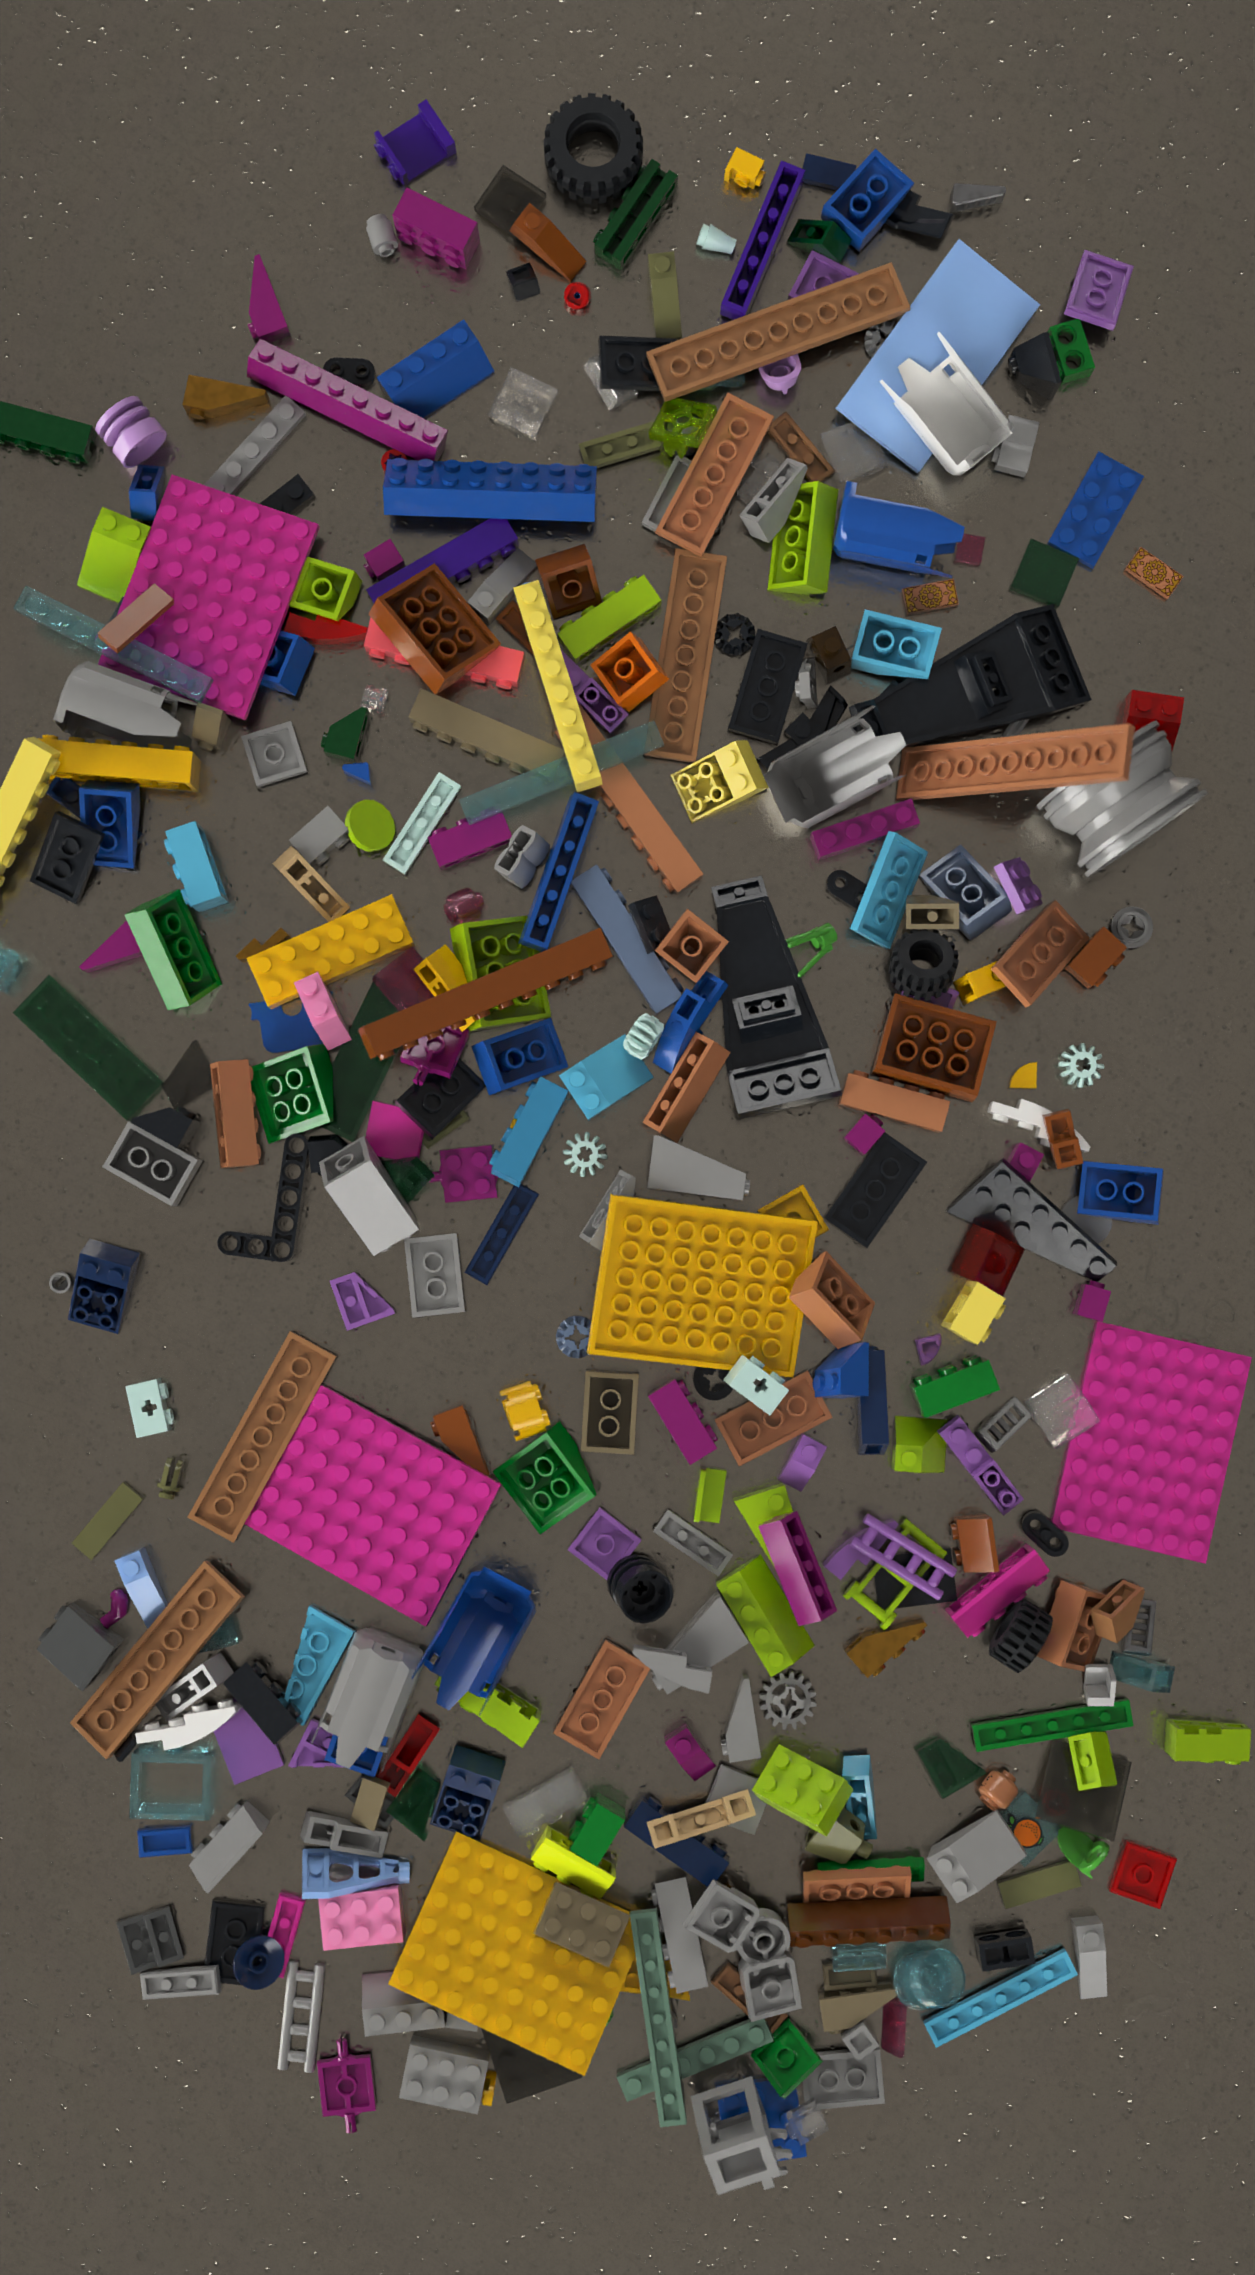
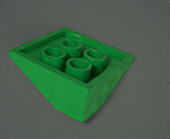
M324 1044L306 1046L252 1066L253 1080L251 1081V1088L256 1097V1105L268 1144L283 1140L289 1135L300 1134L333 1122V1068Z
M560 1421L492 1471L539 1534L545 1532L597 1495L578 1447Z

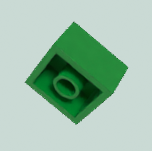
M599 1792L595 1798L589 1797L582 1810L584 1811L582 1814L583 1818L581 1821L575 1820L569 1830L570 1835L568 1838L570 1840L569 1850L595 1866H598L625 1821V1808Z

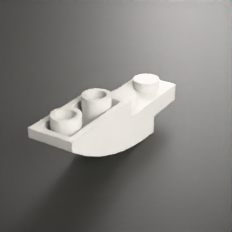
M1024 1099L1017 1101L1016 1108L994 1101L989 1103L987 1113L993 1114L992 1119L1008 1123V1119L1017 1121L1018 1127L1033 1131V1127H1037L1034 1138L1040 1139L1041 1145L1050 1147L1042 1115L1053 1112ZM1075 1130L1081 1152H1089V1144Z
M232 1698L220 1700L214 1706H208L206 1702L192 1705V1709L184 1714V1717L170 1719L168 1724L160 1725L159 1721L143 1724L144 1728L135 1733L137 1744L162 1740L164 1750H169L193 1743L222 1726L242 1706L238 1702H233Z

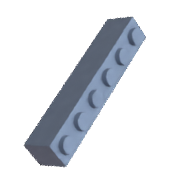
M596 864L571 881V886L597 926L601 927L606 940L654 1014L658 1015L677 1003L684 989L676 977L671 979L667 973L670 967L663 957H657L654 952L647 954L633 917L624 907V904L627 903L626 899L619 889L614 891L609 884L613 880L605 867L600 870Z

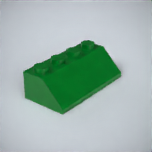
M180 889L147 901L124 914L167 1010L191 1006L222 985L189 908L184 902Z

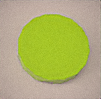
M365 799L354 804L346 814L345 827H348V836L358 848L366 852L379 851L387 847L393 840L395 834L394 820L383 804L375 800Z

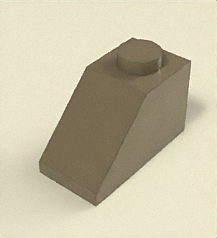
M198 702L192 731L193 739L198 742L197 746L208 751H212L213 748L221 750L231 720L223 710Z
M907 895L906 929H959V902L935 895Z

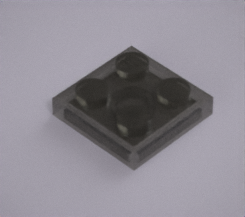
M502 165L474 206V211L518 240L509 231L513 223L529 203L539 209L546 199V193L505 165Z

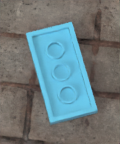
M888 831L850 927L851 930L884 948H891L906 910L907 895H912L928 851L898 833Z

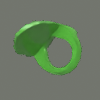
M1071 1826L1062 1827L1058 1830L1057 1835L1060 1850L1074 1866L1093 1879L1090 1871L1104 1861L1110 1846L1104 1841L1093 1842L1077 1828Z

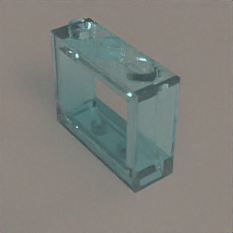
M155 1745L139 1746V1749H136L131 1754L129 1818L209 1821L214 1815L216 1751H208V1747L201 1746L193 1747L192 1750H182V1746L169 1750L155 1749ZM142 1762L203 1764L202 1804L140 1802Z

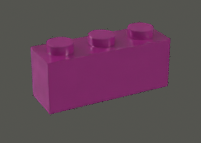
M495 807L486 809L480 813L481 816L471 820L470 817L457 821V826L447 830L446 827H442L431 832L433 836L428 837V840L441 870L510 842L512 835L501 808L495 810Z

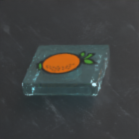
M1024 1790L1011 1802L1008 1808L1000 1813L1027 1852V1856L1019 1861L1024 1867L1058 1835V1830L1061 1829Z

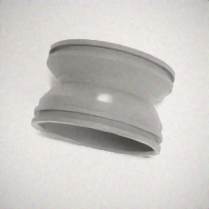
M1157 720L1134 733L1129 781L1057 787L1036 806L1039 811L1044 809L1047 811L1043 817L1046 821L1050 820L1055 828L1078 836L1082 844L1077 865L1079 868L1085 866L1088 869L1084 873L1087 878L1149 838L1208 794L1206 789L1201 791L1198 789V786L1201 784L1199 779L1179 777L1171 770V744L1166 739L1167 734L1164 730L1157 731L1160 726Z

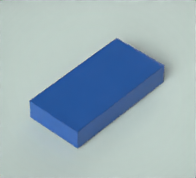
M192 1825L144 1828L137 1831L139 1858L189 1854L194 1851Z

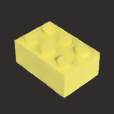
M967 1280L942 1321L941 1326L967 1342L976 1345L980 1341L984 1343L991 1333L992 1329L989 1327L994 1318L999 1319L1006 1307L1003 1304L1006 1298L979 1282Z

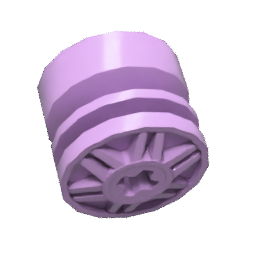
M130 396L114 404L102 415L95 428L98 435L104 438L103 440L106 445L113 447V453L126 468L137 466L146 461L162 446L167 436L166 431L155 417H149V410L146 406H143L138 396Z

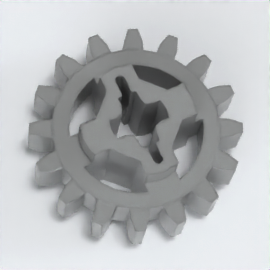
M793 1670L789 1671L788 1676H784L782 1671L779 1672V1678L777 1679L769 1676L771 1684L763 1683L762 1685L766 1693H759V1698L765 1700V1702L760 1704V1709L768 1710L765 1712L764 1718L769 1719L773 1717L772 1725L774 1727L781 1722L783 1730H786L788 1724H791L793 1729H797L796 1722L798 1721L805 1725L806 1720L804 1717L806 1715L813 1717L814 1715L810 1707L817 1706L816 1701L811 1700L812 1697L816 1696L815 1690L808 1691L812 1685L811 1682L806 1681L803 1683V1674H799L795 1678ZM784 1683V1687L779 1691H773L777 1686ZM795 1684L804 1691L805 1697L796 1693ZM790 1691L792 1700L794 1701L789 1702V1705H787L786 1710L784 1701L781 1699H786L787 1694ZM770 1703L778 1705L781 1709L780 1715L774 1712ZM798 1708H799V1709H802V1710H801L798 1714H796L795 1716H791L792 1713H793L794 1711H796Z

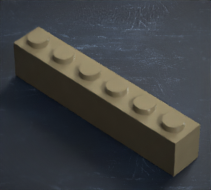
M422 688L409 714V720L413 723V728L427 733V730L437 733V738L447 743H451L452 740L461 743L460 747L470 753H475L476 750L484 753V758L497 764H499V761L509 764V769L519 774H523L524 771L533 774L532 778L542 784H547L548 781L554 784L566 757L564 749Z

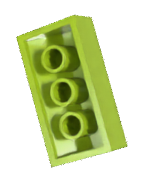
M820 481L801 484L785 525L773 538L768 590L803 595L827 593L838 489Z
M761 1554L715 1581L722 1596L771 1677L794 1664L815 1646L804 1626H798L788 1599Z

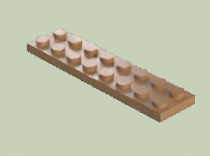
M675 549L658 659L659 665L669 680L653 692L644 756L690 763L696 762L727 556L704 553L700 557L688 550Z
M293 1331L289 1332L187 1518L233 1543L236 1541L311 1401L337 1358L336 1355Z
M204 1561L70 1724L105 1759H110L245 1596L209 1561Z

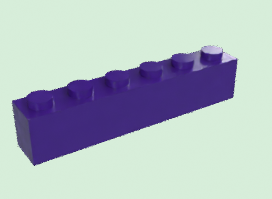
M781 160L722 300L720 315L735 320L749 314L803 185L804 169Z
M490 518L372 585L366 591L374 605L378 597L434 563L451 583L456 581L461 583L471 576V572L478 568L484 570L494 563L493 560L499 556L507 557L517 550L516 547L519 546L518 537L507 519Z

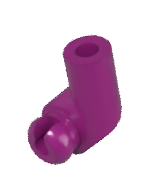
M115 1589L111 1592V1610L100 1618L101 1623L107 1629L127 1614L128 1597L121 1589Z

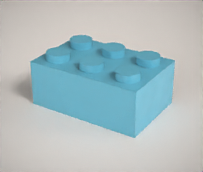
M196 821L165 831L167 839H164V844L168 854H171L175 859L176 864H173L172 867L177 880L180 879L184 885V889H181V894L185 904H189L190 908L193 907L200 913L229 903L204 829Z

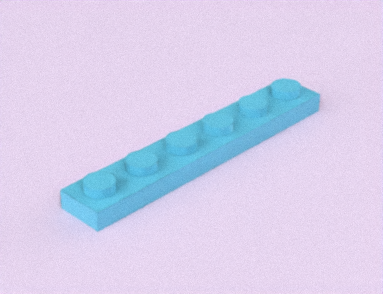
M1063 1948L1036 1962V1964H1032L923 2020V2023L937 2048L1077 1976L1078 1973L1068 1953Z

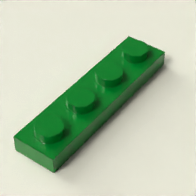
M913 1856L894 1859L879 1858L876 1860L854 1859L847 1861L845 1864L835 1861L817 1863V1870L829 1871L840 1868L864 1869L866 1867L888 1868L896 1865L901 1867L910 1866L911 1882H924L925 1863L924 1857Z

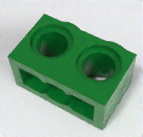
M1074 319L1049 327L1048 332L1061 378V385L1091 376L1095 365L1081 320ZM1066 336L1070 343L1063 344L1059 341L1058 337ZM1066 361H1074L1078 368H1069Z

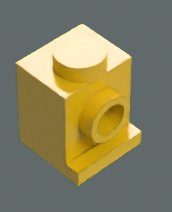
M736 147L725 169L724 181L729 182L732 178L736 184L744 188L750 187L754 189L755 186L760 187L766 175V172L763 171L765 160Z

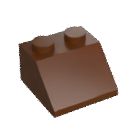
M585 544L535 559L553 619L602 603L593 564Z
M986 1513L953 1517L954 1524H950L952 1540H957L958 1550H954L956 1566H960L964 1573L1000 1572L992 1518Z

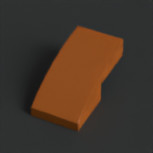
M1065 1109L1042 1115L1056 1168L1059 1170L1082 1164L1081 1149L1078 1137L1075 1135L1070 1110Z

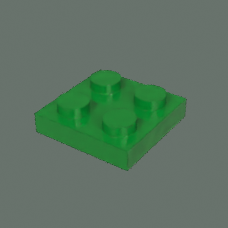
M789 2018L773 2033V2042L757 2048L750 2055L780 2097L784 2099L823 2062L793 2020Z

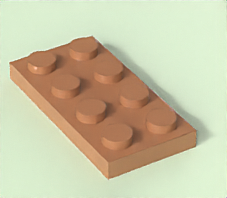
M1054 900L1046 906L994 964L991 970L1026 1008L1034 1003L1090 937L1065 909Z
M808 1370L782 1384L789 1391L771 1415H768L749 1400L714 1419L739 1467L833 1418L823 1398L815 1397L813 1379Z
M605 1639L555 1727L553 1734L593 1757L600 1759L650 1668L644 1665L635 1655Z
M896 1865L888 1868L866 1867L864 1869L840 1868L829 1871L812 1870L810 1872H803V1903L910 1898V1866L901 1867Z

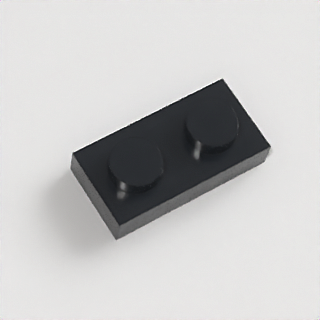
M297 474L260 504L293 515L311 501L315 495L300 475Z

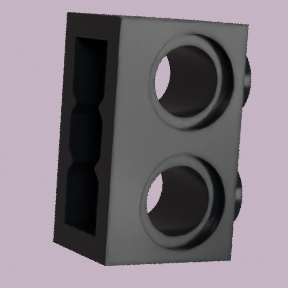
M1027 1928L974 1936L978 1963L982 1972L1036 1964L1032 1937Z

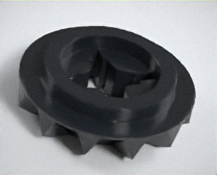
M736 613L727 614L718 620L714 640L721 651L729 655H740L752 647L755 639V627L748 617ZM742 626L739 632L742 639L735 637L727 642L730 636L728 628L735 630Z
M697 1367L694 1371L693 1383L696 1391L702 1397L708 1400H721L732 1392L733 1388L726 1382L725 1384L716 1383L709 1390L710 1381L703 1375H713L717 1369ZM719 1369L718 1377L724 1381L723 1379L730 1370Z

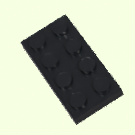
M757 629L729 723V731L778 745L794 692L795 681H797L808 643Z
M884 1132L828 1210L824 1219L865 1248H868L927 1164V1161Z

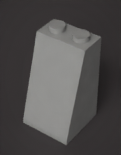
M654 1135L647 1189L743 1201V1196L749 1195L750 1180H746L745 1173L666 1138Z
M365 1136L319 1162L324 1188L373 1256L380 1252H386L392 1245L402 1239L410 1238L419 1230L415 1215Z
M717 1590L665 1649L686 1652L687 1664L712 1667L747 1645L749 1640L722 1594ZM651 1672V1678L659 1691L664 1689L668 1695L680 1687V1685L669 1681L656 1672Z

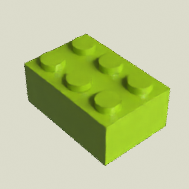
M779 1744L752 1791L762 1802L827 1837L851 1796L853 1788L843 1777Z

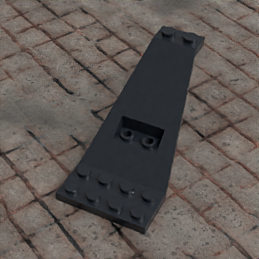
M1049 604L1015 613L932 664L929 679L908 678L875 699L854 704L848 709L851 716H854L870 706H876L859 719L863 718L871 726L875 736L900 732L905 740V747L1052 714L1086 704L1092 699L1054 605ZM860 724L856 726L858 732L864 729Z

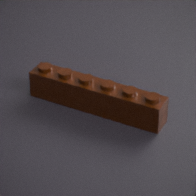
M947 1896L787 1904L790 1947L807 1948L817 1945L832 1947L837 1944L861 1945L874 1942L886 1944L893 1941L915 1942L917 1940L941 1941L943 1939H950L951 1921Z

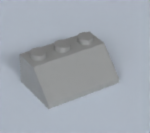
M248 1800L242 1806L237 1803L227 1814L230 1819L223 1826L219 1823L209 1834L212 1839L206 1845L201 1842L191 1853L194 1859L189 1864V1867L207 1893L217 1885L258 1840L270 1823Z
M394 1970L362 1974V2013L365 2037L445 2028L447 2020L446 2011L388 1985Z

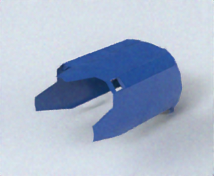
M846 482L833 542V549L837 556L843 559L921 574L927 573L952 578V575L929 568L933 555L954 553L956 542H962L964 526L928 508L855 495L857 483Z
M483 1567L480 1571L471 1572L464 1581L411 1679L414 1678L424 1663L431 1672L442 1677L436 1701L438 1705L450 1710L468 1691L478 1697L486 1698L480 1711V1716L536 1613L534 1601L530 1596L531 1591L486 1567ZM433 1654L438 1657L434 1665L430 1662ZM486 1683H489L491 1685L487 1692L483 1691Z

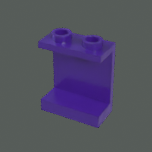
M427 99L418 104V115L384 137L379 130L374 132L376 140L374 148L381 159L386 157L390 163L388 166L390 173L395 180L400 178L404 186L457 153L455 141Z

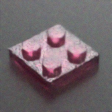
M413 947L401 954L372 978V981L399 1011L434 997L413 970L424 960Z

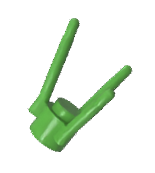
M825 923L820 927H815L810 931L785 939L789 948L811 941L815 948L822 949L797 974L798 977H802L826 953L833 950L832 943L836 942L838 937L831 924Z

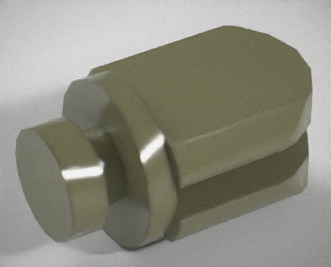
M167 1458L161 1482L157 1483V1487L163 1489L159 1491V1497L174 1500L175 1494L173 1491L180 1492L181 1487L178 1485L184 1461H177L170 1484L168 1482L173 1466V1458Z

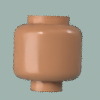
M1006 1770L1002 1772L991 1771L978 1788L981 1795L979 1799L993 1811L998 1809L1005 1810L1018 1794V1788L1014 1783L1016 1778Z

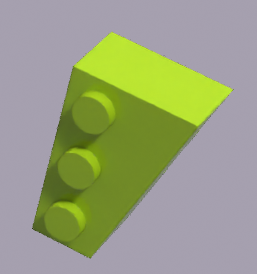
M1166 1719L1164 1751L1174 1761H1200L1204 1763L1225 1761L1227 1764L1240 1765L1241 1761H1249L1251 1729L1245 1724Z

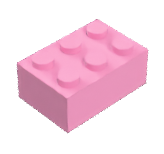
M394 1883L329 1899H318L323 1951L404 1942L406 1929L401 1884Z

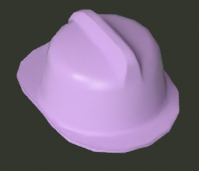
M798 354L758 369L769 388L777 391L782 390L785 395L798 379V375L801 372V362Z

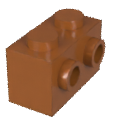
M1103 926L1064 968L1087 989L1093 985L1098 987L1108 976L1105 973L1111 965L1115 968L1125 958L1123 952L1127 947Z

